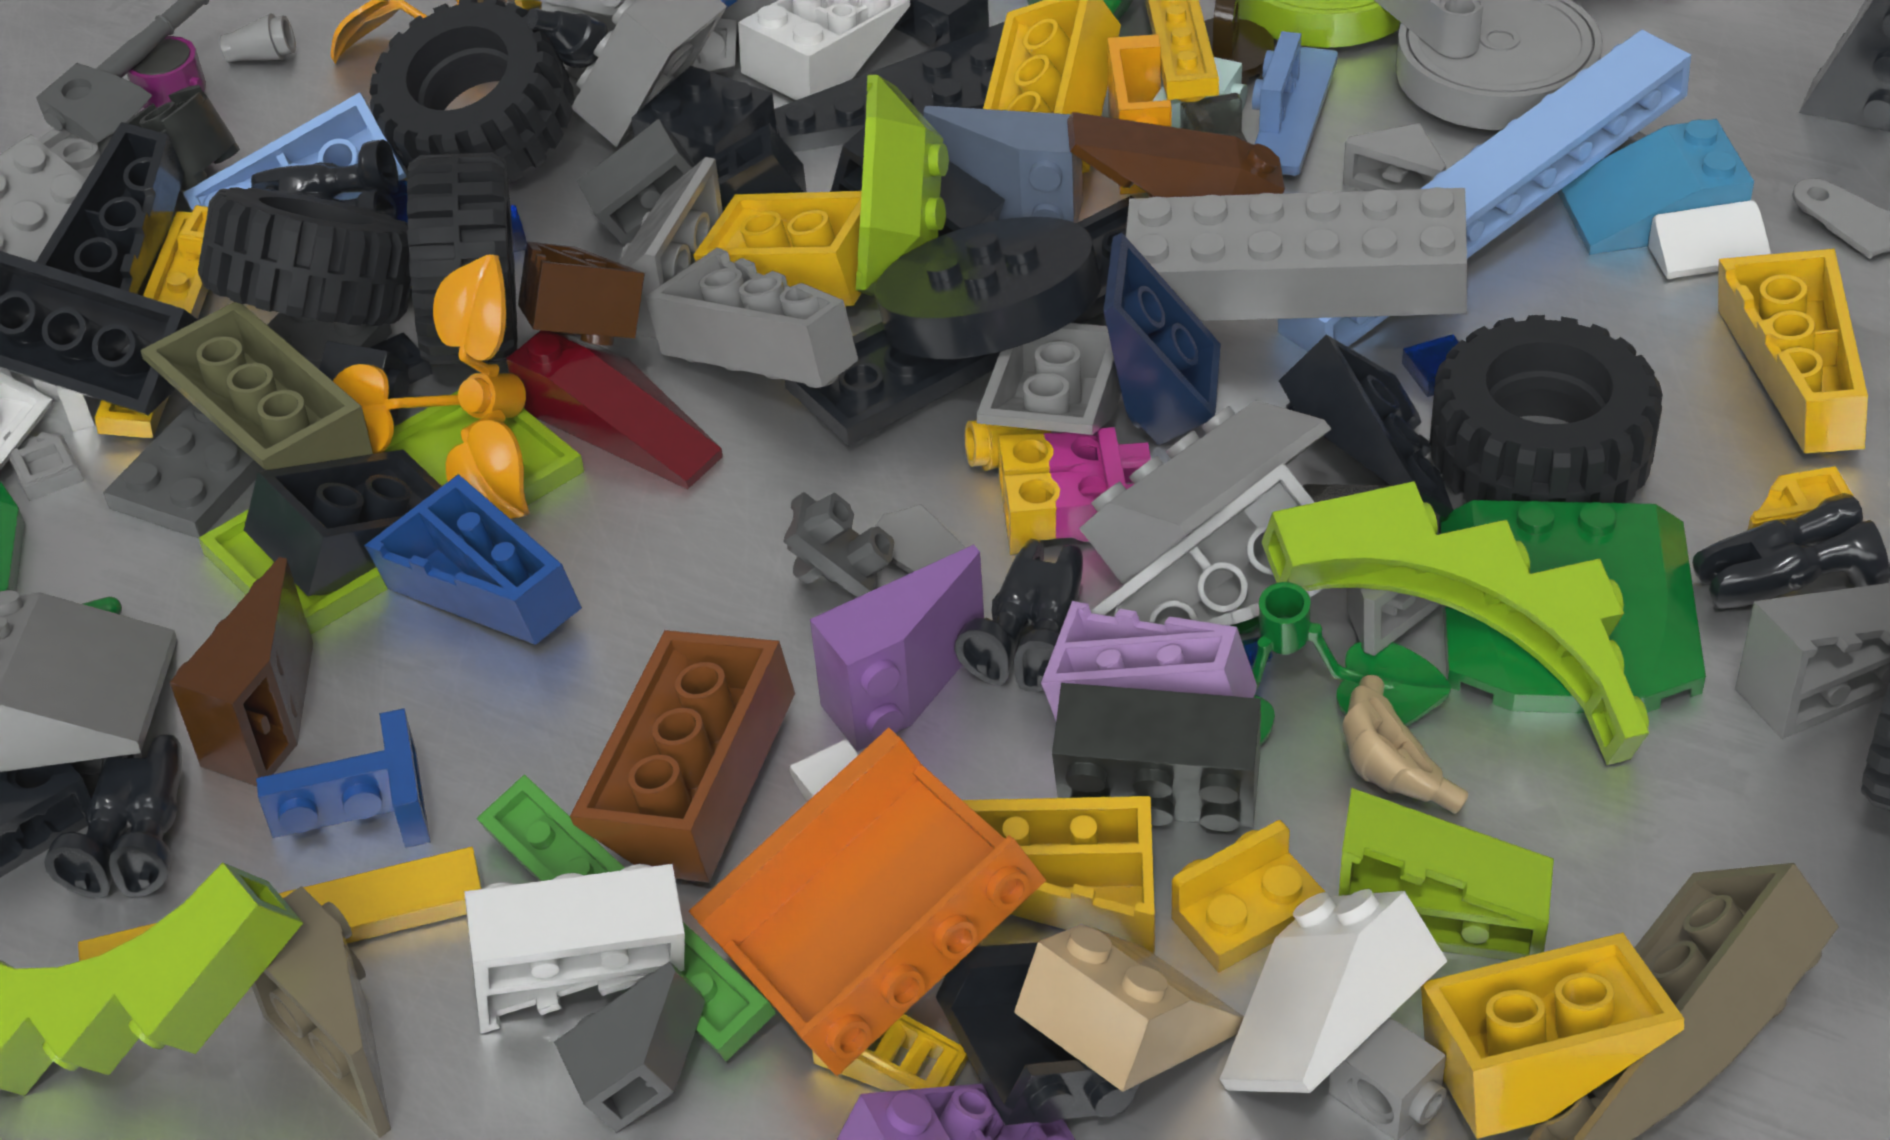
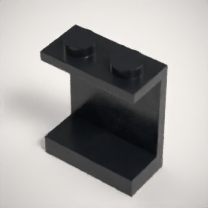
M1038 942L976 946L946 974L935 997L1005 1125L1032 1122L1047 1124L1060 1119L1097 1115L1100 1117H1110L1118 1113H1124L1131 1104L1140 1084L1122 1092L1014 1013Z

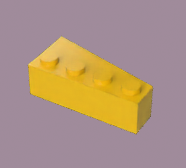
M1835 248L1719 259L1718 311L1803 453L1865 449L1868 393Z

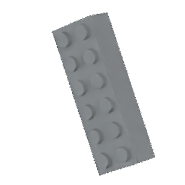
M1435 187L1408 190L1377 189L1373 191H1319L1316 193H1262L1255 195H1206L1129 199L1127 239L1200 321L1467 314L1465 188Z

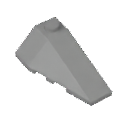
M1283 462L1093 608L1091 613L1115 617L1119 609L1137 612L1140 621L1165 625L1164 622L1168 617L1226 626L1259 616V598L1262 592L1270 585L1276 583L1261 543L1272 512L1315 502ZM1322 589L1306 592L1311 598Z

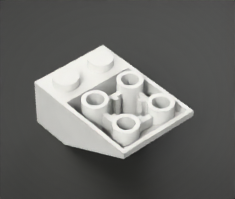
M778 0L771 5L764 6L758 12L738 22L741 73L794 100H799L852 80L910 7V0Z

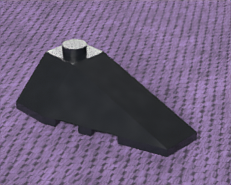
M1326 334L1279 380L1290 401L1286 408L1324 419L1331 428L1324 437L1391 486L1415 481L1423 503H1429L1435 513L1444 518L1453 511L1452 504L1439 470L1425 458L1432 451L1431 446L1425 437L1421 434L1418 435L1414 430L1422 422L1418 411L1397 376Z

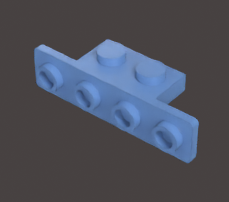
M1281 31L1275 50H1267L1265 54L1263 79H1256L1252 109L1260 110L1259 133L1255 144L1267 146L1280 158L1282 175L1296 176L1300 174L1337 64L1338 52L1301 47V33Z

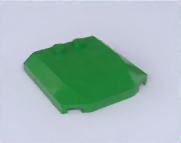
M1472 500L1454 509L1447 517H1440L1438 535L1507 520L1515 540L1521 541L1528 552L1530 560L1529 574L1600 558L1608 578L1618 584L1623 597L1624 614L1609 636V640H1614L1620 647L1624 659V675L1633 696H1637L1642 700L1648 713L1660 709L1661 700L1688 689L1690 698L1703 693L1706 673L1683 521L1657 504ZM1442 605L1446 677L1452 689L1460 691L1461 682L1493 694L1492 704L1512 712L1585 714L1583 708L1565 686L1543 664L1513 640L1482 621Z

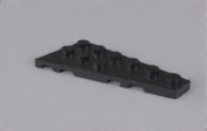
M1005 22L775 108L777 133L793 152L845 144L865 126L868 92L867 75H879L894 84L923 116L925 106L983 109Z

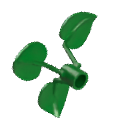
M1279 582L1270 585L1262 592L1259 598V616L1231 625L1238 628L1240 635L1250 633L1259 627L1258 651L1252 668L1257 684L1256 690L1261 683L1268 656L1272 651L1281 655L1293 654L1308 641H1311L1331 676L1343 680L1337 689L1336 701L1340 711L1345 716L1348 713L1352 691L1359 686L1360 680L1367 675H1375L1382 679L1384 682L1383 696L1389 700L1396 714L1406 726L1416 722L1440 705L1451 693L1449 681L1438 668L1417 653L1393 642L1375 656L1365 653L1361 642L1355 643L1347 651L1345 667L1339 665L1322 636V626L1310 622L1311 601L1308 593L1301 586L1294 583ZM1254 695V698L1261 699V746L1272 731L1275 713L1274 708L1268 701Z

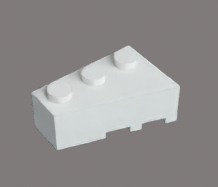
M636 864L628 866L621 871L591 875L568 873L557 876L552 880L523 884L499 882L488 885L483 889L464 891L480 1034L501 1028L499 1019L501 1015L536 1004L537 1010L541 1015L562 1009L561 996L598 985L602 996L632 987L640 978L655 972L669 961L679 971L684 970L685 933L673 864L659 866Z

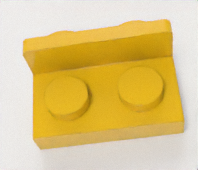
M1277 820L1260 830L1246 832L1234 844L1206 859H1197L1190 862L1172 879L1171 919L1218 973L1272 944L1275 937L1295 920L1293 912L1302 902L1316 894L1325 892L1289 853L1290 829L1281 820Z

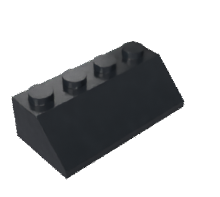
M0 251V368L147 416L176 390L175 387L143 359L141 350L198 321L197 318L185 309Z

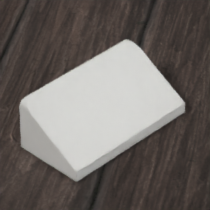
M1753 200L1658 214L1652 219L1648 247L1667 279L1718 272V261L1721 258L1771 254L1761 212L1757 203Z

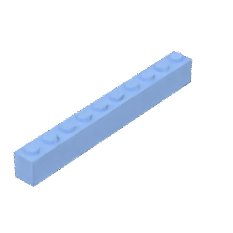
M1641 29L1622 44L1616 45L1607 55L1589 68L1581 70L1575 78L1557 91L1545 96L1539 104L1521 117L1509 122L1503 130L1489 140L1474 147L1468 155L1446 171L1438 173L1432 181L1423 186L1421 189L1435 187L1465 188L1467 258L1627 141L1628 137L1634 136L1684 99L1688 92L1691 54ZM1389 316L1278 319V333L1308 352L1326 334L1349 347Z

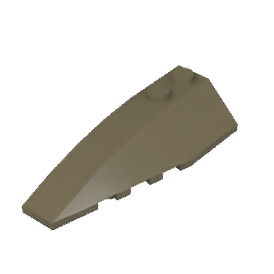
M1795 863L1695 872L1689 877L1634 947L1684 1017V1030L1548 1121L1536 1124L1528 1140L1635 1139L1689 1101L1728 1067L1771 1019L1782 1012L1787 1004L1788 995L1805 972L1819 962L1822 956V949L1839 928Z

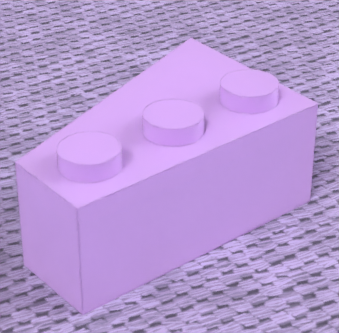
M1072 601L1041 681L1055 719H1057L1061 683L1254 698L1257 684L1237 627L1176 617H1168L1164 622L1165 625L1140 621L1136 611L1119 609L1115 617L1093 614L1087 603Z

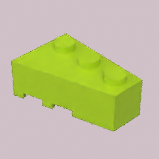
M1351 788L1342 847L1339 896L1352 895L1364 889H1370L1373 893L1405 891L1442 952L1509 961L1544 952L1549 924L1554 858Z

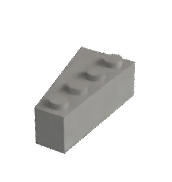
M718 247L645 296L659 348L663 355L686 359L690 363L702 362L721 366L729 371L741 370L765 375L769 379H785L805 383L812 388L824 387L834 383L838 379L839 374L858 361L844 300L803 283L790 287L787 285L785 275L775 271L761 275L757 273L754 262L741 258L733 263L730 261L728 252Z

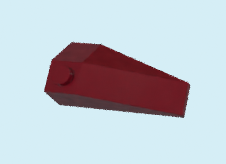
M540 330L506 359L509 373L518 376L524 384L526 391L524 409L535 418L687 490L723 457L722 448L635 364L622 355L602 346L583 342L578 337Z

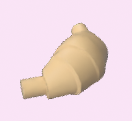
M1375 675L1363 677L1359 682V686L1351 693L1348 713L1343 720V732L1350 752V760L1356 773L1365 781L1374 783L1388 794L1399 793L1424 802L1432 800L1453 814L1458 813L1467 800L1468 791L1443 777L1441 768L1423 750V746L1396 714L1392 704L1383 696L1384 682L1382 679Z

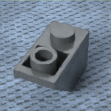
M670 961L655 972L640 978L628 991L599 1011L585 1016L578 1022L576 1027L554 1041L583 1104L616 1133L675 1092L705 1004V999L701 992Z

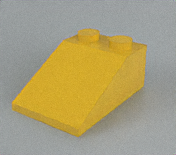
M862 191L735 194L693 254L694 259L698 261L718 247L728 252L730 261L733 263L744 258L754 262L757 273L761 275L775 271L785 275L787 285L790 287L803 283L844 300L845 307L854 306L861 295V292L855 289L856 272L858 271Z
M1623 932L1428 980L1421 986L1424 1040L1446 1055L1443 1081L1476 1139L1548 1121L1684 1030V1017Z

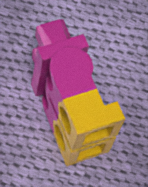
M1115 427L1100 428L1097 431V436L1094 434L1086 435L1066 432L999 435V484L1010 555L1018 554L1029 539L1050 540L1073 537L1083 542H1089L1079 528L1097 513L1091 503L1119 481L1126 490L1134 485L1129 476L1151 460L1148 442L1118 444Z

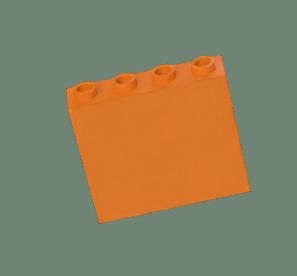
M888 727L689 910V913L792 1026L800 1038L838 1076L1032 895L1046 879L1014 838L1010 835L1006 838L1002 837L925 768L905 742Z

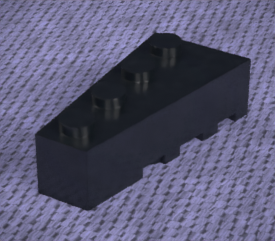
M121 122L36 262L143 296L168 234L184 176L169 135Z

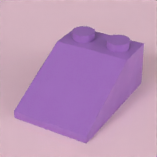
M974 544L810 619L820 705L857 752L868 747L888 727L897 734L912 726L961 668L962 664L957 659L954 650L957 636L967 622L974 618H984L980 551Z

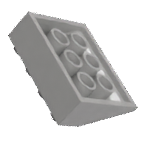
M13 590L0 591V772L141 753L177 643L175 630L41 592L20 595L19 592Z

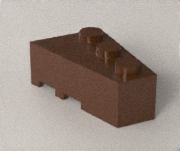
M526 241L518 306L533 330L581 335L580 340L583 342L612 346L614 344V337L632 339L636 337L645 273L575 246Z

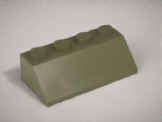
M233 302L141 350L143 359L265 470L373 454L362 406L243 304Z

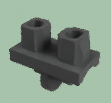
M805 492L794 498L790 507L793 510V519L783 541L788 545L787 549L797 556L793 565L794 576L807 584L823 576L830 582H837L855 597L875 590L877 573L892 560L893 537L879 526L871 527L861 535L852 529L854 512L850 504L836 493L819 501H815Z

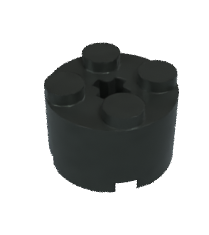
M199 85L186 87L168 95L172 102L158 108L153 103L126 122L127 124L169 135L184 172L180 187L181 191H186L202 182L207 177L204 168L211 163H221L234 156L240 150L231 132Z

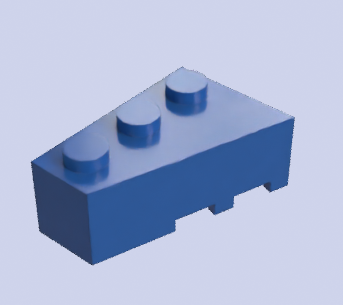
M459 474L364 545L389 590L534 645L582 609L563 565Z

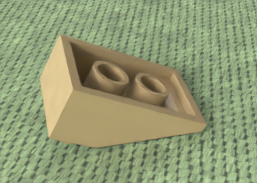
M1079 924L1038 942L1014 1010L1015 1014L1122 1092L1237 1035L1244 1018L1239 1012L1145 947L1084 924Z

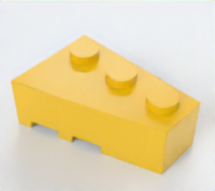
M1150 796L962 800L1002 837L1006 838L1010 835L1014 838L1046 879L1010 915L1064 930L1084 924L1141 945L1155 954Z

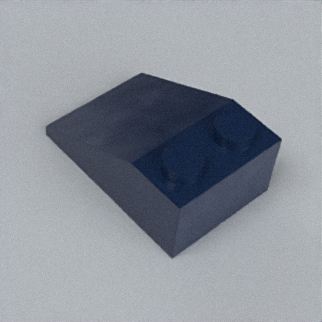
M1123 233L1114 236L1112 239L1104 316L1126 413L1135 427L1143 429L1160 446L1205 424L1215 416L1221 343Z

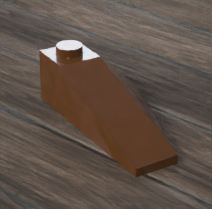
M1072 112L1067 119L1069 148L1072 154L1121 187L1130 188L1135 184L1143 189L1149 197L1284 193L1285 186L1280 158L1265 145H1253L1236 136Z

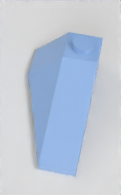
M359 92L186 190L183 194L193 211L196 205L208 207L209 201L220 189L235 187L242 189L251 188V176L255 173L278 167L310 165L319 162L333 163L340 167L354 165L358 163V155L362 144L372 140L384 139L387 142L388 140L372 115L369 103ZM390 145L396 161L398 180L400 181L406 178L407 174L402 161ZM344 192L333 199H355L362 192Z

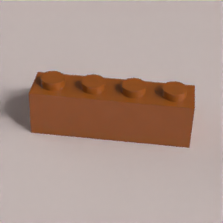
M664 630L570 815L573 825L633 865L659 866L673 864L676 879L709 883L795 695L780 641Z

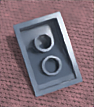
M925 106L923 111L924 118L943 137V144L947 147L949 161L1005 199L998 220L1019 217H1051L1078 223L1083 202L1082 160L1072 154L1069 148L1067 119L1071 114Z

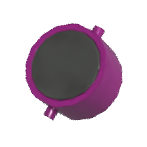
M167 36L139 64L127 73L130 82L140 86L152 95L143 106L144 109L153 103L158 108L172 102L168 95L186 87L199 85L204 92L206 86L196 48L191 41L183 37Z

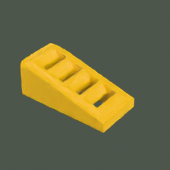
M903 1014L879 1037L881 1041L874 1052L866 1049L840 1074L884 1091L954 1086L969 1058L962 1045ZM901 1047L909 1049L900 1066L892 1062ZM812 1051L814 1064L829 1069ZM926 1057L937 1060L926 1080L916 1075Z

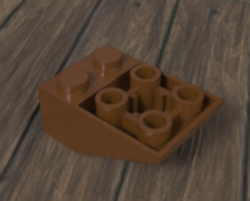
M279 557L265 574L253 583L244 598L225 619L217 624L209 638L187 662L181 665L174 678L169 682L200 767L256 787V778L273 775L298 745L313 649L311 634L286 558Z

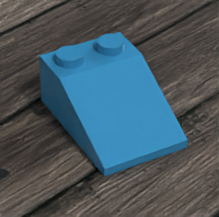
M1698 119L1689 123L1668 125L1601 159L1557 193L1589 255L1648 247L1652 219L1658 214L1749 201L1752 196L1754 180L1718 120Z

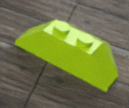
M867 75L868 92L866 98L858 271L856 272L855 290L876 298V283L883 272L901 256L937 238L938 230L943 229L946 209L944 200L940 197L941 176H945L948 171L949 156L947 147L943 144V137L894 84L879 75Z

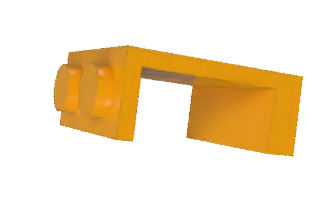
M1159 34L1107 38L1108 117L1171 127V100L1153 101L1161 89V45ZM1135 184L1130 188H1123L1118 185L1120 195L1146 193Z

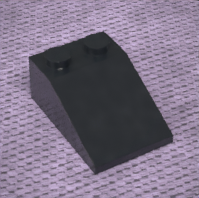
M403 449L260 471L257 474L244 531L274 562L279 557L288 560L294 583L307 596L323 595L337 591L374 569L376 566L364 545L442 486Z

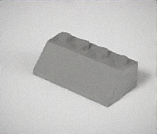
M1257 400L1238 413H1235L1228 406L1202 426V429L1206 432L1205 436L1200 438L1193 430L1166 451L1171 458L1169 461L1163 463L1157 455L1129 476L1130 480L1134 483L1129 489L1126 490L1119 481L1091 503L1097 513L1079 529L1121 584L1124 585L1284 462L1286 466L1329 432L1331 430L1330 426L1324 419Z

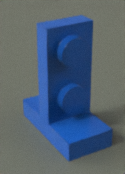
M405 708L379 713L384 750L256 778L258 798L272 838L304 833L313 829L395 812L405 848L430 843L417 751Z

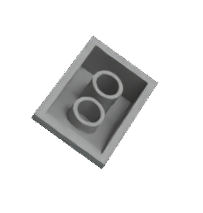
M1069 323L1038 340L1001 351L977 411V423L1086 435L1096 433L1115 415L1121 396V388L1107 326Z

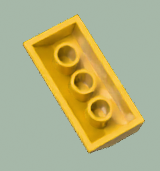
M1043 0L1007 12L983 109L1072 114V112L1101 116L1108 88L1107 38L1119 37L1121 24L1103 0ZM1082 160V173L1089 172L1090 165Z

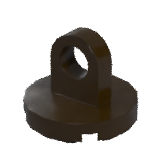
M1216 0L1214 18L1204 21L1213 57L1242 63V84H1249V78L1260 74L1259 79H1261L1265 54L1267 50H1275L1273 37L1264 27L1249 20L1239 19L1240 0Z

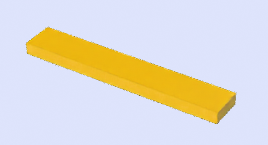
M473 846L303 888L321 906L331 902L339 909L352 931V936L346 939L348 944L466 915L464 891L482 889L475 853ZM296 889L281 892L279 894L282 898H284ZM156 923L79 941V961L100 956L143 934Z

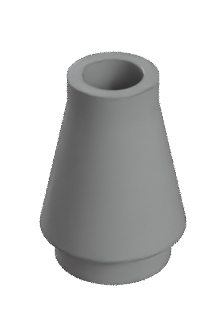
M270 13L231 33L220 36L221 50L228 63L236 61L285 60L286 55L296 51L294 32L288 18L284 15L276 17Z

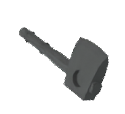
M178 0L162 15H157L155 21L127 41L96 69L79 63L73 65L36 97L45 121L57 130L64 128L70 133L92 143L100 142L114 133L121 122L126 123L137 114L152 96L140 86L122 77L139 64L168 35H173L174 30L199 8L207 5L209 0Z

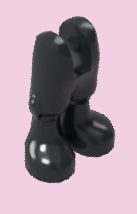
M384 139L372 140L362 144L358 155V163L354 165L340 167L333 163L319 162L310 165L278 167L261 171L251 176V188L283 191L297 195L314 196L329 201H338L347 205L370 209L376 213L387 214L395 217L397 220V205L390 194L398 192V172L392 149ZM344 192H362L355 199H333Z
M1847 493L1828 497L1821 501L1816 508L1793 519L1768 521L1758 527L1720 540L1697 552L1692 561L1695 575L1704 584L1710 585V596L1719 609L1753 605L1754 601L1772 599L1794 592L1814 582L1819 576L1832 572H1845L1849 582L1854 587L1885 584L1890 581V564L1880 532L1873 521H1863V513L1859 501L1853 495Z
M1029 539L1023 545L1013 560L1000 591L992 600V620L989 618H974L963 626L957 636L954 649L957 659L970 673L984 682L995 686L1004 685L1014 661V674L1020 688L1030 692L1044 690L1041 681L1072 601L1077 602L1083 572V554L1079 547L1073 545L1063 546L1056 563L1043 561L1044 544L1042 541ZM1033 625V630L1023 636L1015 654L1021 631Z
M159 735L155 737L147 758H142V753L106 758L92 799L87 807L86 822L88 830L86 835L73 831L61 833L49 847L44 864L47 873L55 882L68 890L95 898L108 896L112 879H114L116 886L124 895L134 898L146 896L163 885L168 878L171 868V852L162 840L165 833L172 827L178 811L176 798L182 768V748L179 740L174 735ZM132 827L131 832L123 834Z

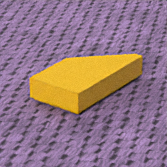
M1836 466L1779 475L1769 489L1766 500L1759 510L1754 511L1751 515L1747 530L1776 519H1793L1816 508L1821 501L1828 497L1842 493L1853 494Z

